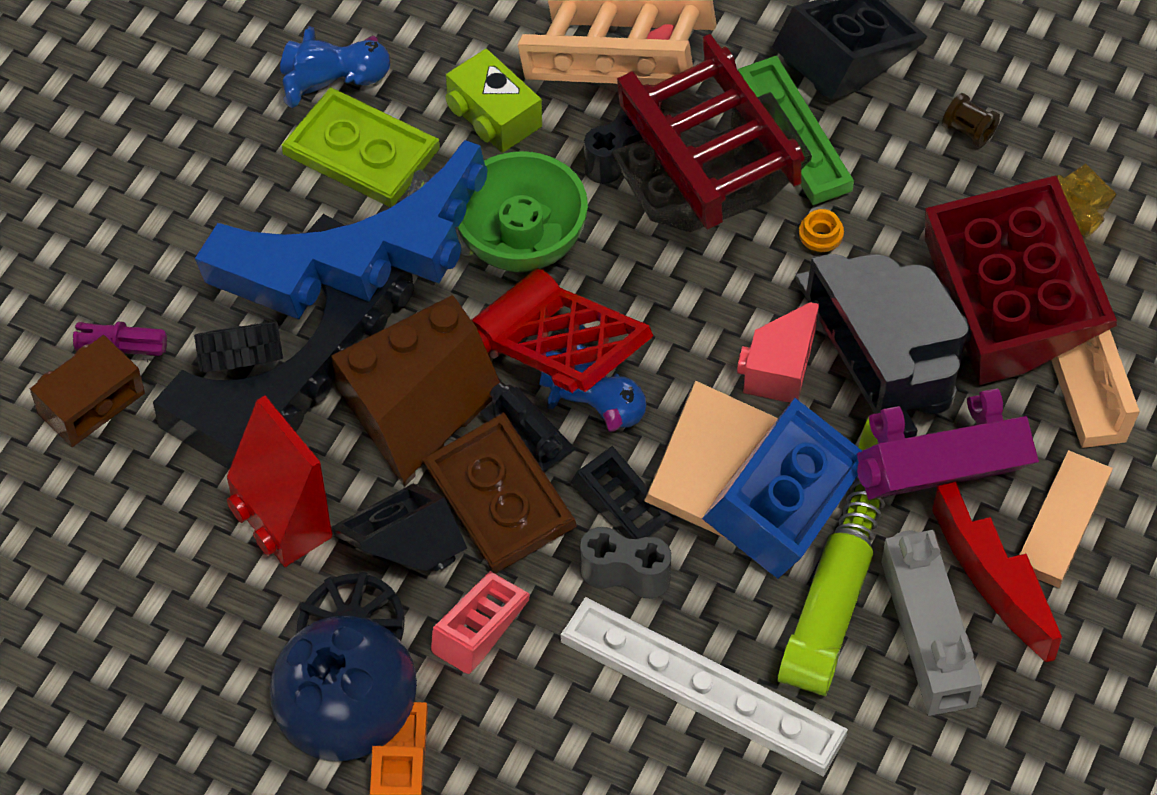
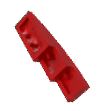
M956 481L937 486L932 511L952 552L978 592L1009 629L1043 661H1054L1062 635L1027 553L1008 558L991 517L972 522Z

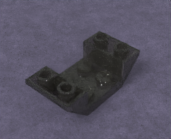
M769 92L757 97L788 140L791 138L795 139L801 147L805 159L804 163L801 164L802 170L811 161L812 154L773 94ZM736 107L731 109L730 129L688 144L686 147L690 145L694 148L699 147L747 122ZM756 138L703 164V171L709 179L715 177L718 180L769 155L760 140ZM644 139L612 151L614 161L650 221L686 232H693L705 227L656 158L653 147L648 145ZM780 169L725 196L726 200L722 203L723 220L769 203L790 181Z

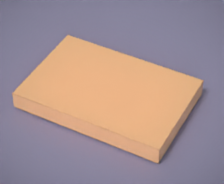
M695 381L644 501L724 537L702 518L778 418Z

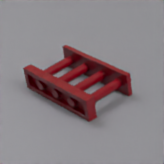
M711 34L703 37V62L656 85H642L633 71L617 78L620 106L707 230L723 222L722 203L726 200L725 196L780 169L793 187L802 183L801 164L805 161L802 149L797 141L793 138L788 140L738 72L730 50L725 46L721 48ZM711 77L715 78L724 93L674 117L670 114L664 116L659 109V102ZM736 107L747 122L696 148L692 145L686 147L681 140L680 133ZM756 138L760 140L769 155L718 180L715 177L709 179L703 171V164Z

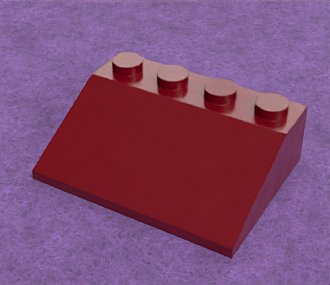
M1057 175L925 208V242L941 284L948 287L952 301L961 315H965L968 320L971 340L965 343V348L979 385L1024 374L1117 326V319Z

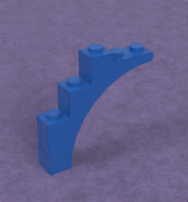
M464 140L446 165L419 190L393 207L354 224L322 232L283 235L250 232L217 223L195 257L201 275L206 284L296 319H300L308 305L310 306L315 303L321 290V283L366 301H370L378 287L381 288L385 285L391 272V266L440 283L446 271L455 267L461 254V244L459 243L455 227H458L463 221L466 205L474 191H480L487 178L488 170L484 163L481 146Z

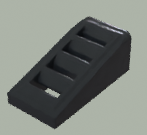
M613 446L578 470L571 482L576 490L628 539L651 537L674 518L669 512L644 501L649 488ZM608 473L613 479L602 486L597 480ZM619 486L626 490L615 500L609 495ZM634 498L639 505L625 514L621 507ZM648 511L653 518L640 528H637L632 521Z

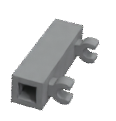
M907 530L885 539L881 563L927 714L931 716L976 707L982 682L940 554L941 551L935 532L933 530L923 532Z

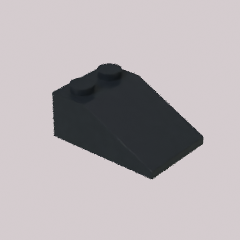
M814 0L792 7L772 48L784 57V61L788 66L798 70L810 80L820 94L832 100L857 92L921 46L928 36L886 0Z

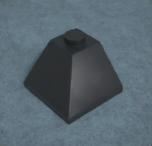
M414 483L331 527L335 536L363 552L423 571H438L446 568L456 560V554L467 549L445 497Z

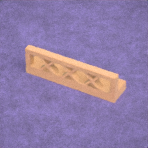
M1109 329L1051 359L1081 448L1126 443L1140 412Z

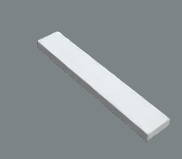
M587 597L584 598L561 633V643L823 777L847 737L848 729Z

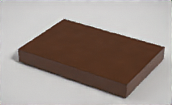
M505 413L500 414L423 458L424 465L491 571L495 574L577 527L575 518Z

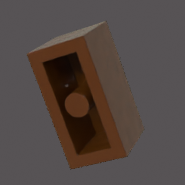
M102 335L91 344L82 346L71 359L54 371L45 373L35 385L29 388L38 415L71 447L81 442L145 394L139 368L105 335Z

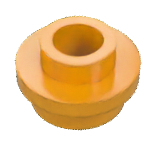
M817 209L810 212L802 220L799 227L801 242L807 248L816 252L834 250L841 244L844 236V227L840 219L834 212L826 209Z

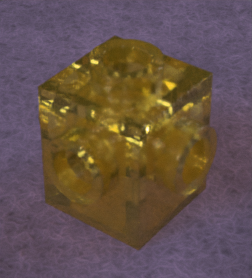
M1085 163L1064 178L1060 174L1057 175V178L1080 233L1084 237H1088L1104 222L1105 218L1103 216L1117 194Z

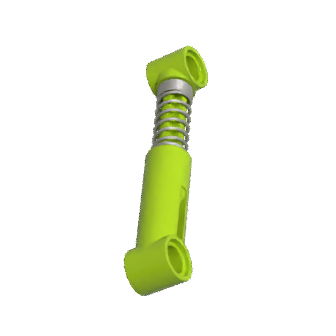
M869 417L858 446L862 451L879 444L871 431ZM858 476L850 488L851 494L846 499L847 505L843 508V516L839 519V527L836 528L834 534L829 535L795 633L791 635L778 674V682L822 696H827L832 683L840 648L873 557L870 540L874 538L871 530L878 527L875 519L881 517V512L878 509L885 506L882 498L868 500L865 487L861 484Z

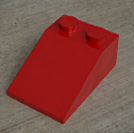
M264 395L255 403L228 472L227 480L231 496L227 498V503L240 523L247 520L254 528L253 536L264 554L270 556L274 553L282 565L287 567L333 536L321 463Z

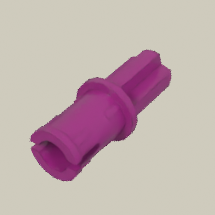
M122 321L116 322L115 325L77 322L75 329L81 330V332H73V346L76 351L84 345L93 343L102 335H105L124 354L160 356L167 349V333L163 329L127 327L126 323Z

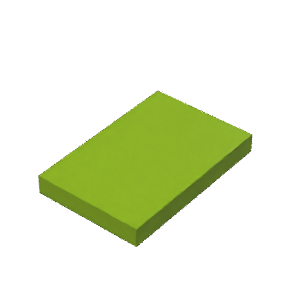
M332 87L328 89L282 144L283 155L390 208L397 203L440 149L438 138Z

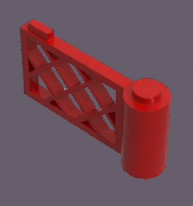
M538 268L471 319L477 327L489 357L496 358L503 353L552 376L554 385L571 393L577 389L584 392L588 391L653 337L649 325L560 288L547 272ZM564 306L571 309L570 313L552 316ZM600 321L598 326L579 330V325ZM569 328L567 333L548 337V332ZM629 334L623 340L608 343L611 337ZM538 335L536 340L519 343L525 337ZM598 341V346L577 350V345ZM567 347L566 353L546 356L548 351ZM596 361L584 372L575 370V365Z

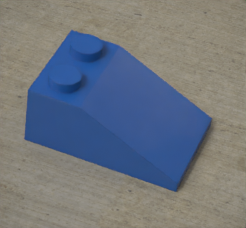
M794 398L726 484L702 519L778 579L802 558L857 478L859 462L856 453L862 450L798 399Z

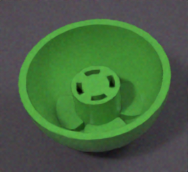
M509 152L484 160L488 170L486 181L480 191H474L466 205L464 219L457 227L467 247L487 264L511 272H529L537 268L542 269L560 260L577 242L587 217V194L577 174L563 162L548 155L535 152Z

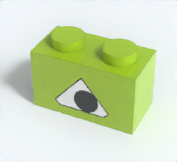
M487 48L446 74L447 94L445 98L451 111L455 115L463 116L468 120L484 142L490 141L502 153L542 127V99Z

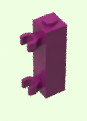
M998 388L979 392L980 395L967 398L968 410L977 424L975 426L905 438V420L900 406L880 410L881 413L870 415V428L879 444L856 453L859 462L857 467L858 477L861 484L865 487L868 500L933 488L955 481L958 483L1015 472L1038 463L1039 460L1027 416L1003 420V399Z

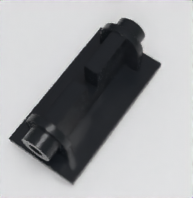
M501 382L490 391V396L493 398L492 404L482 410L480 415L488 422L505 413L543 472L575 451V447L517 386H506Z

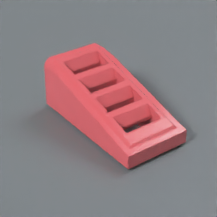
M490 571L433 627L432 653L464 673L470 674L482 662L529 601L530 593ZM489 594L505 603V605L501 607L486 597ZM478 609L479 611L485 613L486 615H488V616H490V617H492V618L489 619V618L485 617L484 615L480 614L479 612H477L476 610ZM467 624V625L470 626L471 628H473V629H475L476 631H478V633L473 632L472 630L468 629V628L465 627L464 625Z

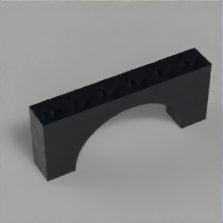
M323 213L306 233L322 232L345 225ZM391 266L387 282L383 287L377 288L370 301L321 283V290L326 297L324 314L315 333L298 353L270 371L238 380H212L181 370L153 401L159 428L229 470L255 403L264 395L296 432L301 426L307 411L315 402L323 401L330 392L332 383L335 380L331 356L384 330L387 319L398 306H405L413 295L415 286L412 273Z

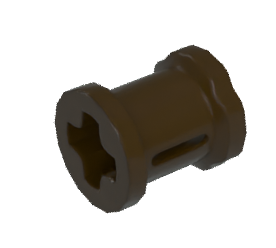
M960 93L948 106L942 119V126L948 130L952 128L957 129L972 138L973 145L981 148L997 129L1000 122V114L996 111H985L970 102L967 94Z

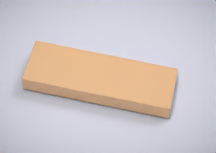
M1068 450L1020 555L1027 553L1038 580L1057 588L1061 587L1113 470L1112 467Z

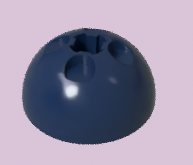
M355 616L324 618L300 630L287 642L274 664L270 682V701L273 714L285 737L302 752L328 761L357 759L372 753V746H384L403 727L411 713L416 697V671L406 647L390 630L369 619Z

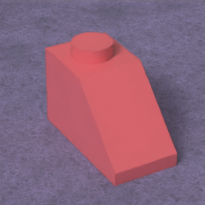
M809 302L755 330L751 348L742 346L737 367V373L745 375L743 393L791 403L794 398L799 400L816 332L819 304Z

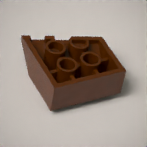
M453 295L331 356L336 388L404 487L416 476L415 471L424 463L423 458L443 448L444 442L457 429L466 427L492 401L493 398L490 396V391L495 385L500 383L477 327Z

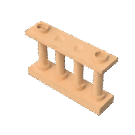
M548 0L552 23L546 35L522 34L517 45L525 80L618 84L617 78L633 71L642 85H656L693 67L688 41L692 30H715L717 24L713 0ZM664 24L674 25V30L669 40L647 39L651 28H659ZM570 25L591 26L587 37L565 36ZM610 26L633 27L628 38L606 37Z

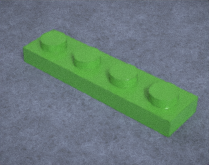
M774 56L739 68L738 72L788 140L791 138L795 139L801 147L805 161L801 164L802 183L800 185L812 205L852 192L854 184L852 176L779 58Z

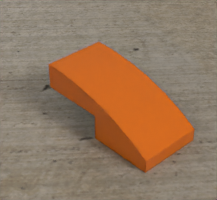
M414 702L411 713L400 731L384 746H372L370 795H422L428 723L427 703Z

